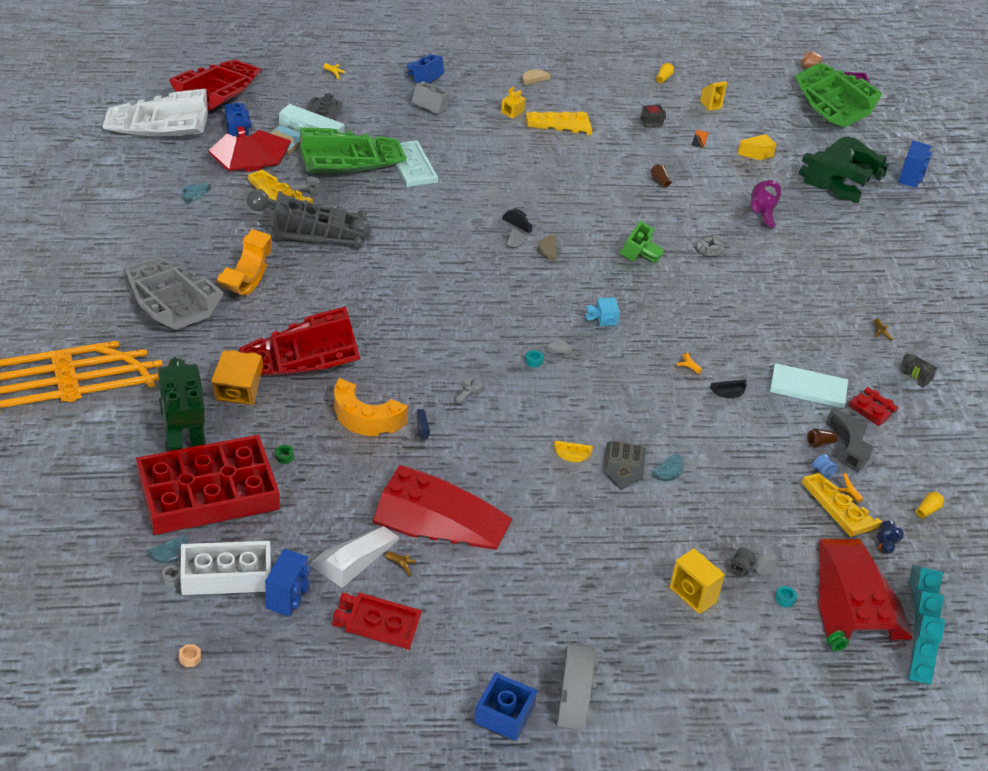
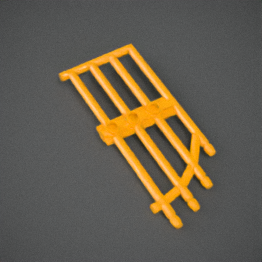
M119 341L0 359V367L52 359V364L2 372L0 373V381L55 372L56 376L0 386V394L58 385L59 389L57 391L0 400V408L61 398L62 402H74L76 399L82 398L81 394L146 383L149 388H153L155 381H159L158 373L150 374L147 369L161 367L163 363L162 360L147 362L136 360L135 358L138 356L144 357L147 355L146 349L127 352L113 349L120 347ZM95 351L105 354L103 356L74 361L71 356ZM120 360L129 364L82 373L75 372V368ZM134 371H139L142 375L80 387L78 381Z

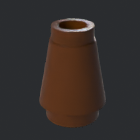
M656 164L652 167L651 176L664 188L670 186L672 181L666 167L662 164Z
M816 428L810 430L807 434L808 444L815 448L836 443L838 439L836 432Z

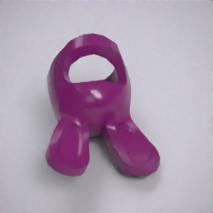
M767 180L758 183L753 188L750 207L756 214L761 212L765 224L774 228L776 224L772 212L779 201L781 187L778 182ZM771 186L775 188L776 196L766 191L765 187Z

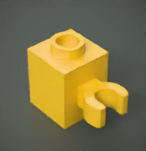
M511 87L508 90L509 95L502 99L501 113L512 119L524 112L526 98L521 96V90H518L516 93L514 92L515 87Z

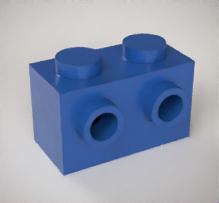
M244 103L225 104L228 134L237 136V127L244 126L246 135H249L248 128H251V119H249V110L245 109Z

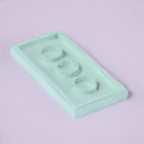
M416 140L400 143L407 159L404 162L395 164L406 187L438 183V176L419 142Z
M775 363L770 392L844 408L848 379Z

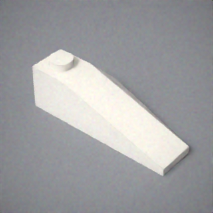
M384 526L325 550L310 562V566L343 588L399 540V536Z

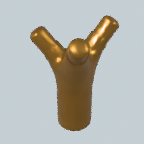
M876 318L873 321L877 328L875 337L877 338L882 333L892 341L893 338L886 330L888 326H884L881 320Z
M392 551L386 553V559L399 564L406 571L408 577L412 575L407 564H416V560L409 559V555L401 556Z

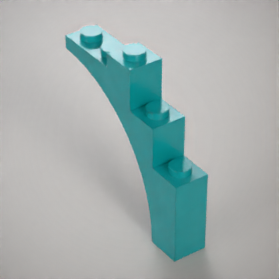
M913 564L908 585L913 592L915 618L908 679L932 684L939 642H942L946 622L945 619L941 618L944 595L939 593L943 572Z

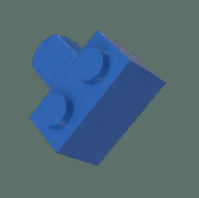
M429 54L416 62H409L406 65L407 73L414 75L416 83L424 81L430 84L431 81L438 79L439 76L444 74L443 57L441 55Z

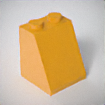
M223 350L211 380L215 400L254 406L263 369L262 355L240 353L236 350Z

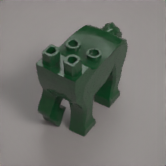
M847 136L838 139L830 147H827L825 151H818L814 155L807 152L803 156L802 162L808 164V167L803 165L799 170V175L805 178V183L829 189L839 199H848L854 203H859L862 192L855 185H844L846 179L853 180L864 187L866 182L871 180L873 173L875 179L880 182L885 177L889 165L885 164L887 156L879 155L874 150L868 148L862 141Z
M173 357L169 360V364L166 367H159L158 369L161 398H159L161 415H164L167 438L165 440L166 452L183 449L182 430L184 428H189L191 447L206 444L204 436L205 407L199 368L196 364H185V360Z

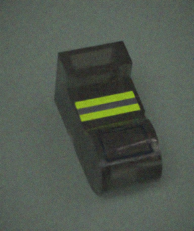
M906 354L902 359L900 371L905 375H910L918 381L917 385L924 388L933 381L937 367L913 354Z

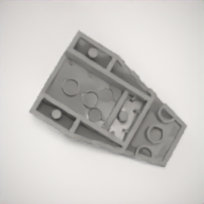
M159 256L124 267L139 306L154 320L175 330L209 318L223 297V292L206 277H197L196 273L192 271L186 272L181 266L174 267L172 262Z

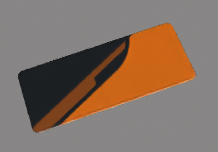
M697 130L691 146L704 148L709 133Z

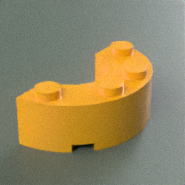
M251 229L249 234L245 235L243 239V252L236 268L233 270L226 267L218 275L217 284L222 289L240 295H249L259 284L266 270L267 264L264 262L266 255H270L271 235Z
M341 378L337 380L334 388V412L339 423L346 429L360 435L379 436V433H394L406 425L408 418L407 405L393 399L381 405L364 404L356 398V384Z

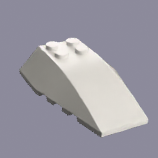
M206 89L173 92L164 98H161V95L156 96L152 101L145 102V100H139L135 105L127 103L110 107L102 127L105 130L141 136H183L186 134L203 133L208 116Z

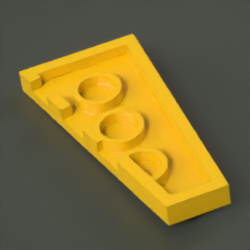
M526 112L525 119L528 127L542 129L553 127L557 131L569 129L572 130V133L583 131L586 132V135H592V127L587 112Z
M264 170L248 174V181L256 189L264 191L269 199L276 200L278 192L281 191L284 195L294 196L295 199L302 201L307 200L313 204L312 198H305L300 191H293L290 189V185L278 182V178Z
M816 473L803 477L801 483L850 537L879 528L882 523L879 518H872L868 515L869 511L866 508H859L853 503V499L849 495L838 492L839 488L823 475Z

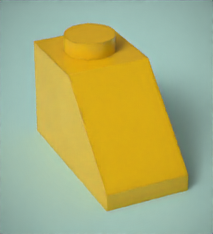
M727 82L712 83L702 88L700 102L708 111L722 109Z
M767 134L740 140L738 154L758 160L774 157L777 144Z

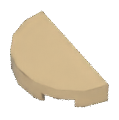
M529 70L523 74L522 82L524 85L549 80L551 75L543 70Z

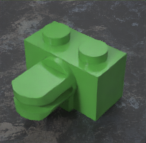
M640 220L626 240L620 254L635 262L640 254L655 263L662 256L663 248L651 242L653 238L651 235L655 229Z

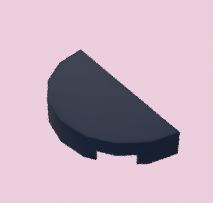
M417 409V427L420 440L427 439L430 436V428L424 409Z

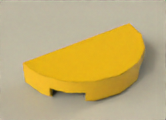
M554 441V450L557 455L570 462L587 460L593 452L594 446Z

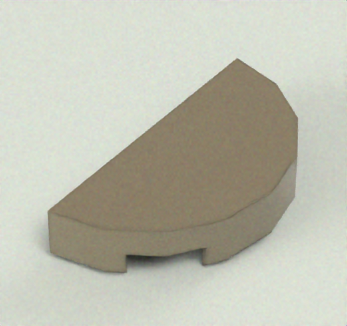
M556 235L544 237L539 244L540 254L547 256L548 260L551 261L557 260Z

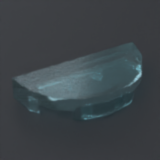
M203 182V185H195V183L187 185L183 189V201L187 205L210 191L211 185Z
M677 453L672 455L652 471L651 477L661 481L677 479L683 471L681 456Z
M184 534L147 550V556L158 563L176 562L181 559V544H189L188 537Z

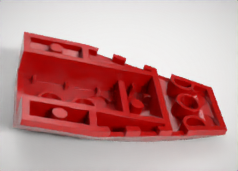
M234 59L221 62L220 66L215 64L209 65L208 69L200 67L195 72L192 69L170 78L169 82L175 92L206 89L209 112L240 94L261 72V68Z
M346 306L304 318L302 323L297 325L296 323L290 324L288 329L280 333L277 330L271 333L269 338H260L239 348L240 353L262 355L263 369L261 377L314 372L361 360Z
M406 465L398 466L383 490L373 519L374 524L411 537L419 538V535L428 536L429 540L438 541V538L448 539L450 543L459 544L461 541L469 543V546L494 550L498 549L512 522V518L494 506L457 487L444 478Z
M820 539L818 608L827 638L836 631H843L845 637L850 639L853 630L887 629L891 640H912L913 636L900 600L860 539Z

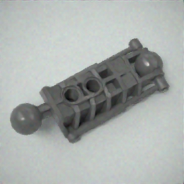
M259 189L251 191L247 196V205L253 211H263L266 208L274 210L275 239L278 241L289 239L320 243L333 242L353 244L355 249H360L362 242L371 232L365 210H359L358 213H350L345 209H336L332 206L330 208L323 207L318 203L314 205L307 200L302 201L295 199L294 196L284 195L281 191L278 192L276 200L269 199L268 195ZM344 223L350 224L349 228L344 227Z

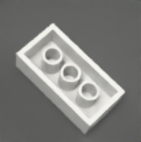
M270 541L181 544L180 579L182 595L265 592V580L271 571Z

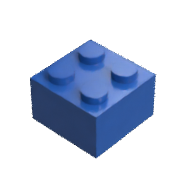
M912 140L898 183L917 188L919 182L922 183L932 152H929L931 145Z
M283 549L265 580L266 609L291 616L294 609L299 608L303 593H307L310 587L308 576L311 567L308 566V556Z
M495 672L476 705L474 723L517 741L535 707L538 690Z

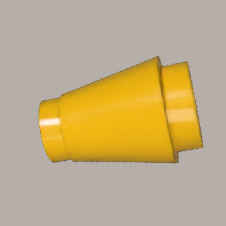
M670 63L661 65L656 77L658 83H664L674 74L673 65Z
M936 491L927 493L916 509V514L924 519L943 507V496Z

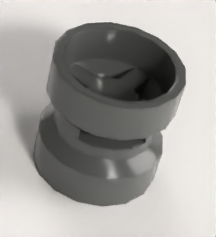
M739 548L730 563V571L735 576L747 577L756 560L755 554L750 549Z

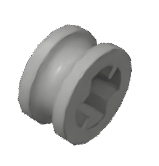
M168 565L163 568L162 582L168 587L178 586L181 583V568L176 565Z

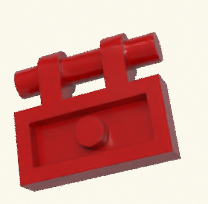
M869 387L865 388L864 394L860 393L853 398L848 406L877 426L882 425L890 418V411L895 413L899 408L894 404V401L884 398L880 395L879 391L872 390Z

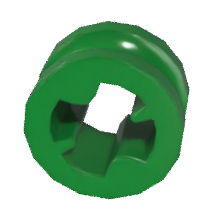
M281 445L277 447L275 454L276 460L279 463L288 464L293 461L294 451L291 446Z
M843 631L832 633L826 640L833 652L841 651L849 644V639L845 637Z

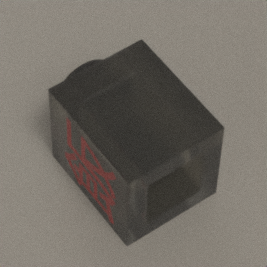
M661 105L642 107L641 121L645 128L663 126L666 112Z

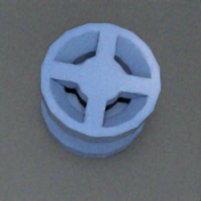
M827 454L819 456L812 465L813 469L819 471L826 479L833 476L838 469L837 464L831 462Z

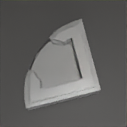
M512 229L506 245L517 247L525 241L527 236Z
M559 338L547 345L546 350L552 354L556 352L567 355L572 353L573 348Z

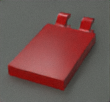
M344 592L341 594L339 609H335L333 615V626H346V632L410 650L422 610L358 592L357 597ZM352 609L351 614L342 611Z

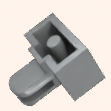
M423 81L416 84L412 102L416 103L418 107L427 108L430 112L439 114L446 110L450 93L438 86Z

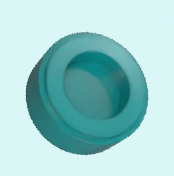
M530 350L525 354V363L528 366L540 367L543 364L544 355L540 351Z
M781 586L777 589L775 601L780 606L792 607L796 603L797 593L793 588Z

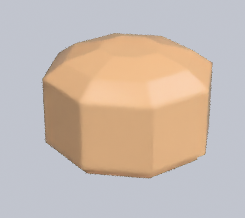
M187 644L179 649V663L184 667H195L201 662V649L195 644Z

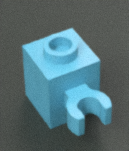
M615 297L598 298L596 307L593 305L586 306L588 313H585L587 320L597 318L600 326L618 325L620 310Z

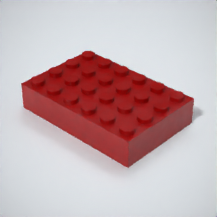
M259 434L136 457L137 475L154 535L280 510V492Z

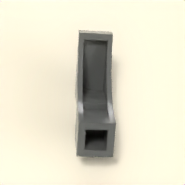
M833 407L830 410L826 425L835 430L844 442L846 450L841 463L859 473L869 461L874 446L862 440L867 425Z

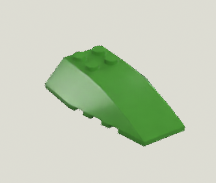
M818 63L794 75L812 108L829 122L842 127L849 126L870 115L882 96V92L866 80H858L854 75L847 76L843 71H835L833 67L823 63Z
M300 127V150L307 172L329 174L359 172L394 165L407 159L398 139L381 136L370 138L369 134L363 133L362 136L352 135L353 132L351 131L340 133L338 129Z

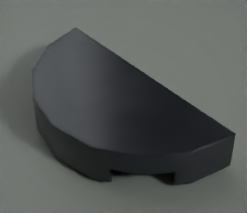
M514 208L503 214L502 219L527 233L532 231V224H529L526 218L527 215L521 210Z
M746 379L714 382L710 384V389L720 397L734 399L744 394L747 382Z

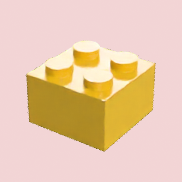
M693 548L676 560L669 588L698 614H701L718 602L725 574L708 561L704 555Z

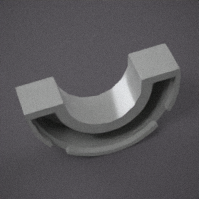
M566 644L557 727L585 731L586 721L591 722L593 708L589 707L591 689H596L597 675H593V670L597 671L599 660L597 653L594 652V647Z

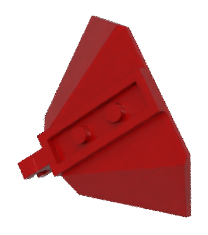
M244 126L237 127L238 138L225 134L209 149V154L228 171L245 169L246 172L259 171L264 166L279 165L291 144V140L262 130L246 136Z

